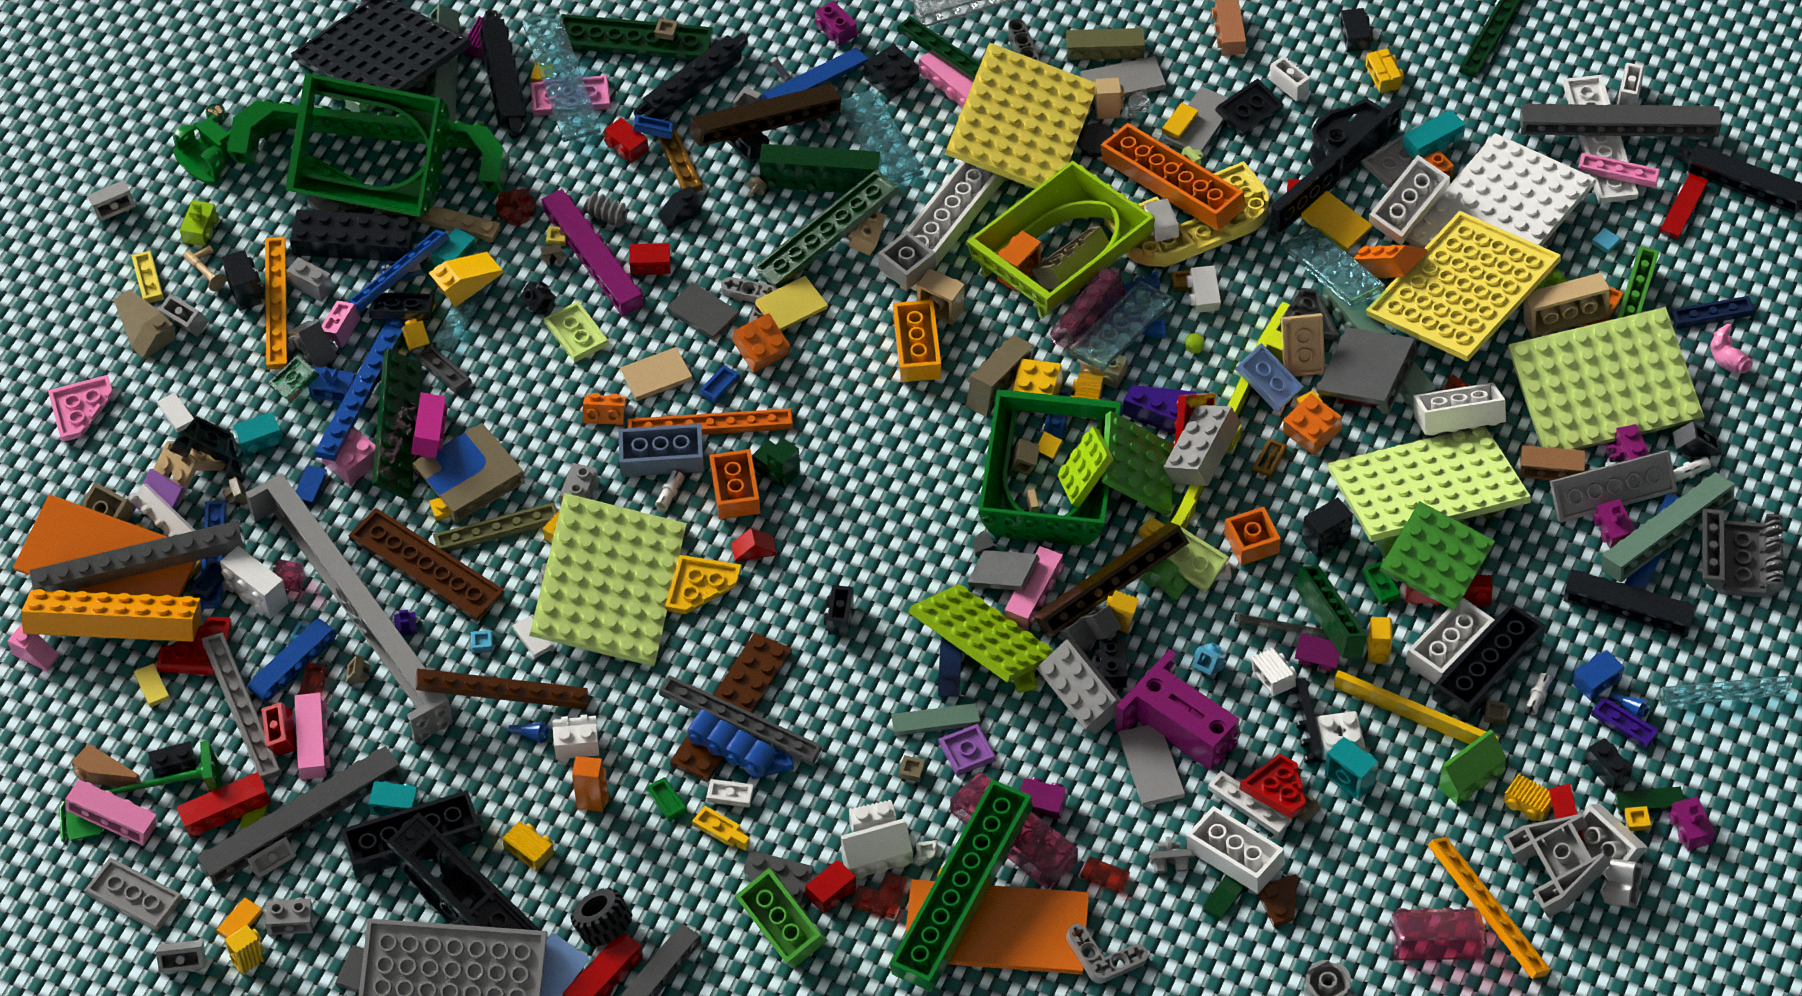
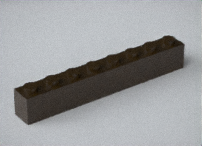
M832 84L823 85L691 117L689 133L697 145L702 147L840 113L842 98Z
M1169 522L1036 612L1033 617L1041 631L1052 637L1107 600L1108 596H1113L1114 591H1120L1189 544V541L1179 525Z

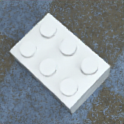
M237 546L220 561L221 573L225 579V587L231 593H237L244 603L251 604L258 614L265 615L271 619L288 604L283 579L241 547Z

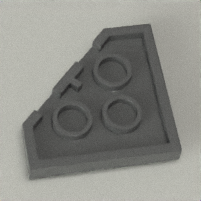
M1301 288L1282 317L1322 313L1324 340L1335 341L1339 336L1319 291Z
M750 850L744 866V874L747 879L752 882L770 868L779 876L799 904L802 905L805 896V886L811 880L814 866Z

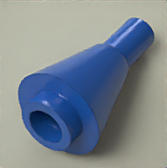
M1612 692L1610 695V700L1621 704L1623 708L1641 719L1647 716L1650 709L1648 700L1624 697L1616 692Z
M538 722L522 726L509 725L508 732L521 734L524 737L543 743L548 738L549 728L545 722Z

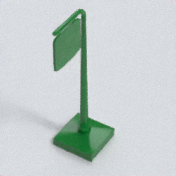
M209 740L200 742L201 766L196 767V770L106 791L119 794L198 778L199 780L203 779L209 791L212 792L222 787L221 762ZM65 801L61 804L59 809L61 842H65V834H68L69 840L73 841L102 833L103 827L67 811L66 815H64ZM64 817H66L67 832H65Z

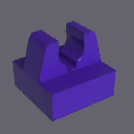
M399 610L400 614H394L395 628L401 636L417 634L415 612Z

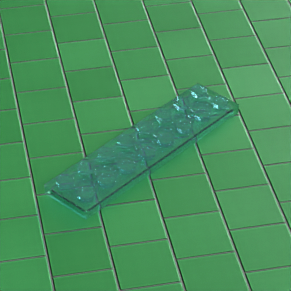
M560 12L523 20V28L562 141L567 142L601 133L600 125Z

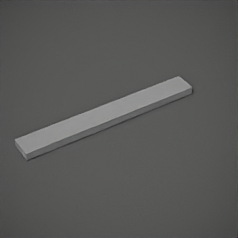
M223 632L202 638L204 648L256 772H259L262 781L280 776V767L274 753L266 747L264 729Z

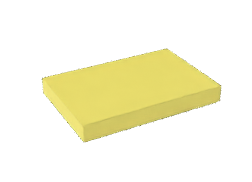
M806 276L757 299L755 302L763 315L770 313L781 331L826 310L828 304Z

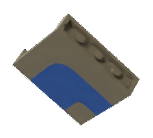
M483 423L470 428L467 432L454 437L450 442L444 444L442 451L437 450L436 458L420 457L413 462L415 476L421 475L449 508L450 517L455 524L525 483L523 470Z

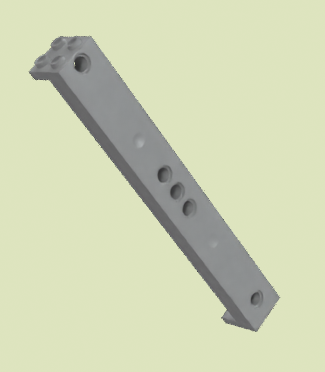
M281 473L247 491L245 494L252 519L257 522L272 513L275 514L416 707L415 710L407 714L411 722L413 741L418 743L421 740H426L435 732L446 729L452 724L449 700L444 693L416 690L417 668H426L284 475Z

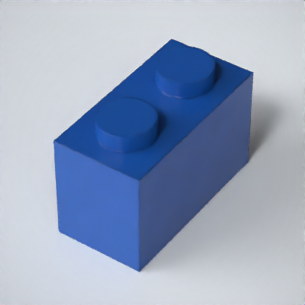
M1606 650L1601 654L1594 655L1589 663L1580 665L1574 671L1573 685L1591 701L1622 679L1624 666Z

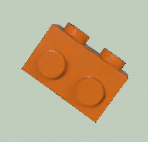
M599 393L585 395L583 401V423L623 425L626 396L619 394L603 396Z

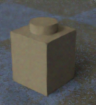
M1020 439L1012 449L1010 470L1029 476L1037 465L1039 445Z

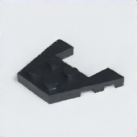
M198 416L192 420L169 449V451L187 458L192 447L198 452L210 455L214 460L226 463V478L231 480L236 477L241 483L246 479L245 474L241 472L242 462L237 458L238 449L233 433Z

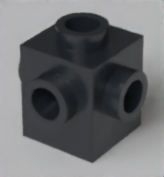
M529 281L519 298L529 310L547 313L556 296L548 289L549 286L542 281Z

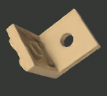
M167 441L153 469L169 478V474L172 472V481L185 488L177 505L179 506L196 471H223L226 463L214 460L210 455L198 452L192 447L190 454L187 458H184L169 451L175 441Z

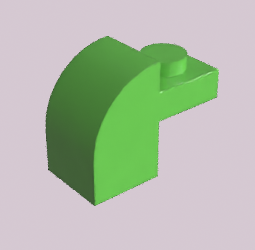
M1165 559L1139 577L1149 588L1160 586L1172 600L1178 599L1188 586V583L1177 572L1179 567L1168 559Z

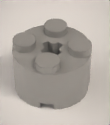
M1321 960L1314 963L1306 974L1304 996H1349L1351 977L1348 970L1338 962L1337 964L1332 963L1329 960Z

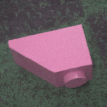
M21 625L8 640L12 655L46 672L59 657V653L39 634H23Z

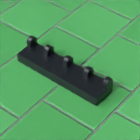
M1298 678L1296 686L1289 689L1288 693L1290 695L1297 694L1298 702L1293 703L1291 707L1293 711H1301L1303 720L1297 721L1295 724L1297 729L1305 728L1307 737L1300 740V746H1309L1311 754L1304 756L1303 760L1306 764L1321 762L1322 747L1306 678Z

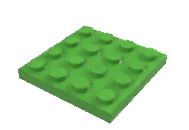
M1112 411L1108 412L1105 415L1104 440L1114 459L1103 473L1102 483L1165 516L1170 514L1173 483L1163 467L1173 450V444Z
M1419 501L1379 571L1455 611L1495 541Z

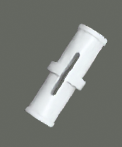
M1703 457L1691 463L1686 462L1682 467L1673 470L1675 481L1678 482L1688 477L1691 479L1696 474L1710 469L1709 459Z
M673 470L667 483L663 484L662 492L655 503L658 509H661L663 505L662 510L666 511L672 498L677 495V488L684 478L681 472H678L677 476H675L677 471Z
M1540 673L1535 687L1531 688L1530 698L1524 707L1528 714L1531 707H1533L1531 715H1536L1541 702L1546 699L1547 689L1552 682L1550 675L1544 681L1546 673Z

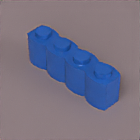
M700 710L687 730V737L693 744L706 746L713 755L724 756L730 764L744 767L746 772L752 776L762 777L775 759L776 750L772 746L757 740L747 732L738 730L732 724L720 720L705 710Z

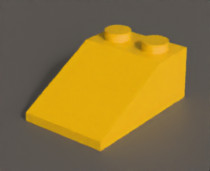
M488 252L445 261L429 272L439 289L454 307H457L504 273Z

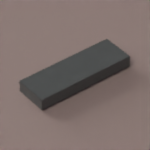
M432 345L416 355V360L422 363V366L456 395L472 383L470 377Z

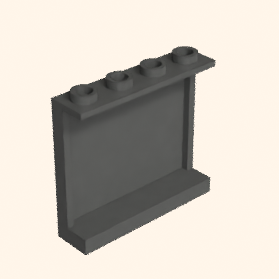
M1347 327L1339 339L1337 349L1332 353L1329 365L1325 367L1321 381L1317 384L1316 392L1323 403L1327 396L1377 404L1381 413L1389 414L1419 352L1415 339Z

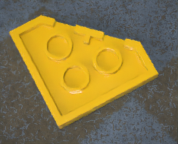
M679 555L665 609L668 612L688 614L734 589L738 585L742 570L741 565Z

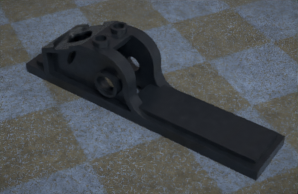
M1367 98L1356 102L1354 105L1331 110L1323 117L1318 118L1312 128L1313 145L1310 150V162L1314 169L1271 205L1270 235L1277 238L1300 218L1301 213L1322 194L1333 189L1357 168L1363 159L1373 154L1400 130L1403 108L1401 100L1395 99L1391 104L1389 103L1385 108H1382ZM1354 114H1357L1352 121H1349Z
M419 812L386 842V845L402 859L399 868L419 890L426 902L449 924L541 931ZM421 860H435L440 866L442 879L435 878L422 866ZM467 897L476 903L471 909L462 904Z

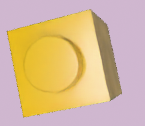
M417 319L406 321L402 331L408 350L413 351L429 346L430 342L423 321L417 322Z

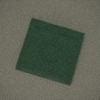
M297 355L268 383L291 403L320 375Z

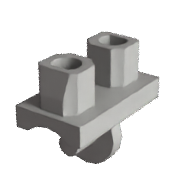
M1171 836L1166 837V843L1158 844V850L1166 851L1150 852L1149 861L1153 863L1155 873L1167 872L1166 861H1175V870L1177 872L1187 871L1191 857L1190 849L1172 850L1179 849L1180 842H1172Z

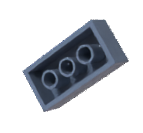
M701 424L618 429L621 477L671 474L673 470H676L677 473L704 472Z

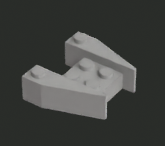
M1581 814L1525 825L1503 836L1518 864L1538 854L1552 880L1533 890L1548 918L1568 908L1610 865L1603 852L1593 858L1590 856L1578 834L1579 831L1588 827Z

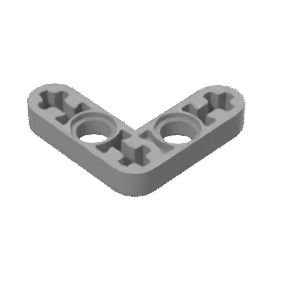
M734 277L725 278L721 282V290L724 296L753 303L757 299L777 290L772 285ZM749 288L755 290L752 294H747L744 291ZM756 304L748 323L764 316L763 313L758 312L759 308Z
M1073 924L1066 934L1068 944L1090 979L1095 983H1105L1144 965L1148 957L1147 949L1140 944L1129 946L1104 957L1088 930L1081 924ZM1075 932L1076 935L1080 934L1081 937H1080V938H1079L1078 936H1075V937H1074V936H1073V933ZM1083 950H1091L1094 954V957H1085V955L1083 954ZM1134 953H1135L1136 955H1139V954L1141 955V958H1139L1138 956H1136V957L1132 958L1131 961L1129 960V959L1133 956ZM1113 960H1121L1124 963V967H1115ZM1097 969H1098L1099 971L1105 970V972H1104V974L1102 975L1101 973H1096V970H1097Z

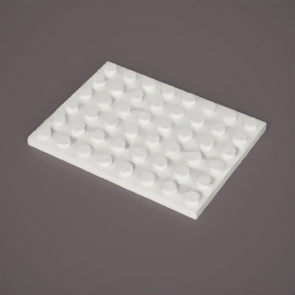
M1495 133L1453 180L1421 222L1407 236L1405 241L1419 248H1425L1448 222L1461 211L1539 246H1543L1596 184L1594 177Z

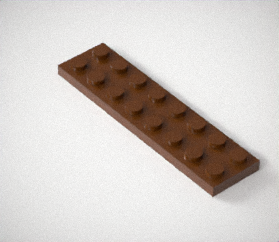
M377 508L348 535L350 541L476 622L505 594L503 588Z
M754 632L715 691L714 696L754 713L792 654V648ZM686 736L670 760V766L709 783L725 757L713 755L706 746L695 745Z

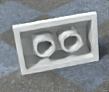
M1589 804L1582 813L1588 825L1582 831L1586 848L1592 858L1603 852L1609 864L1611 859L1637 862L1648 848L1601 804ZM1605 869L1602 874L1608 879Z
M905 818L841 836L843 863L856 876V879H863L867 875L884 873L896 867H906L913 863V850Z

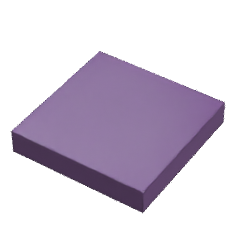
M154 469L149 470L143 484H148L174 510L185 488Z
M978 724L938 739L939 745L956 777L996 761V756Z

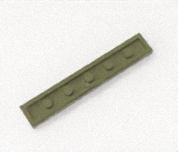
M555 502L435 533L433 538L436 546L447 553L544 527L558 511Z

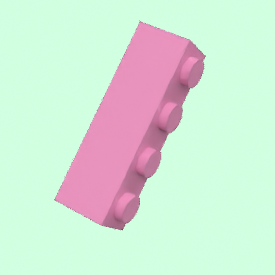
M929 52L919 58L920 74L930 80L936 88L942 90L949 99H953L963 109L973 82Z
M1039 546L1035 553L1038 554L1040 560L1025 590H1015L1005 608L1004 617L1015 621L1019 627L1025 630L1029 629L1031 623L1035 624L1036 620L1033 615L1039 611L1040 607L1043 608L1045 606L1048 592L1053 591L1056 584L1055 579L1058 575H1062L1065 564H1063V554Z
M321 693L294 695L300 778L304 780L327 777V768H330V757L326 755V750H329V739L325 737V732L328 731V721L324 719V714L327 713L326 700L322 701Z
M78 780L65 798L67 812L143 846L156 828L157 814L153 813V811L139 807L130 800L121 799L110 791L101 790L90 782Z

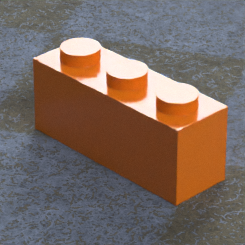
M575 757L572 779L577 809L603 812L604 804H608L610 792L607 791L608 779H605L606 768H603L602 759Z

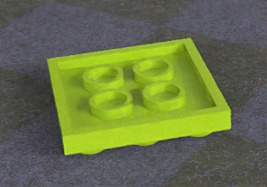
M1093 426L1089 432L1084 434L1081 443L1072 451L1069 460L1065 465L1061 466L1058 478L1071 504L1077 508L1081 506L1114 459L1099 429Z

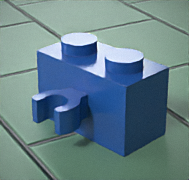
M315 366L308 384L310 397L342 403L355 379V373L339 371L336 368L333 370L325 366L323 368Z

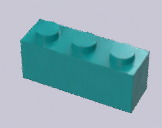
M1449 110L1405 133L1402 147L1413 159L1417 155L1425 158L1429 154L1443 150L1453 142L1460 141L1464 137L1466 124L1452 110Z

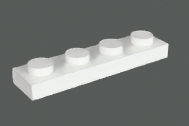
M1221 770L1208 784V790L1279 837L1289 826L1292 819L1239 790L1240 783Z

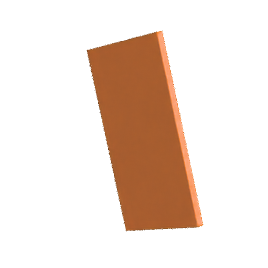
M49 494L13 569L30 576V570L154 541L166 538L167 536ZM197 561L72 591L180 597Z
M911 879L906 933L935 881ZM991 885L948 965L1083 975V966L1068 944L1066 934L1073 924H1081L1086 928L1089 892ZM1075 932L1073 933V936H1074V937H1075V936H1078L1079 938L1081 937L1080 934L1076 935Z

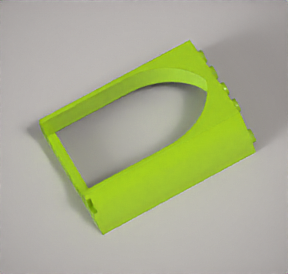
M1072 160L966 242L973 260L979 261L981 265L982 276L986 278L993 272L1034 301L1037 305L1039 317L1043 319L1148 238L1153 232L1155 217L1152 213L1143 210L1136 202L1130 201L1123 193L1117 192L1110 184L1104 183L1096 174H1091L1083 165H1078ZM1084 217L1105 218L1112 220L1115 224L1113 236L1106 248L1051 292L1045 290L997 255L1002 248L1009 244L1012 237L1017 236L1021 231L1037 239L1056 225Z

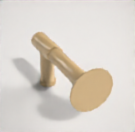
M207 245V247L195 254L187 250L183 255L184 258L210 281L208 284L209 289L214 292L223 288L226 283V276L224 274L215 275L200 260L213 253L212 247Z

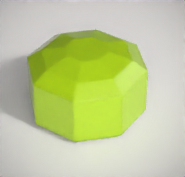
M1192 333L1185 338V349L1190 353H1200L1204 349V337L1200 334Z

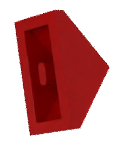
M753 528L747 530L731 543L735 562L776 556L773 536Z

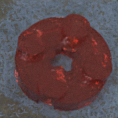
M527 189L502 192L499 194L498 201L496 202L497 215L500 220L508 221L510 225L525 224L530 220L533 213L534 215L536 213L535 199L529 194ZM519 205V209H515L513 206Z

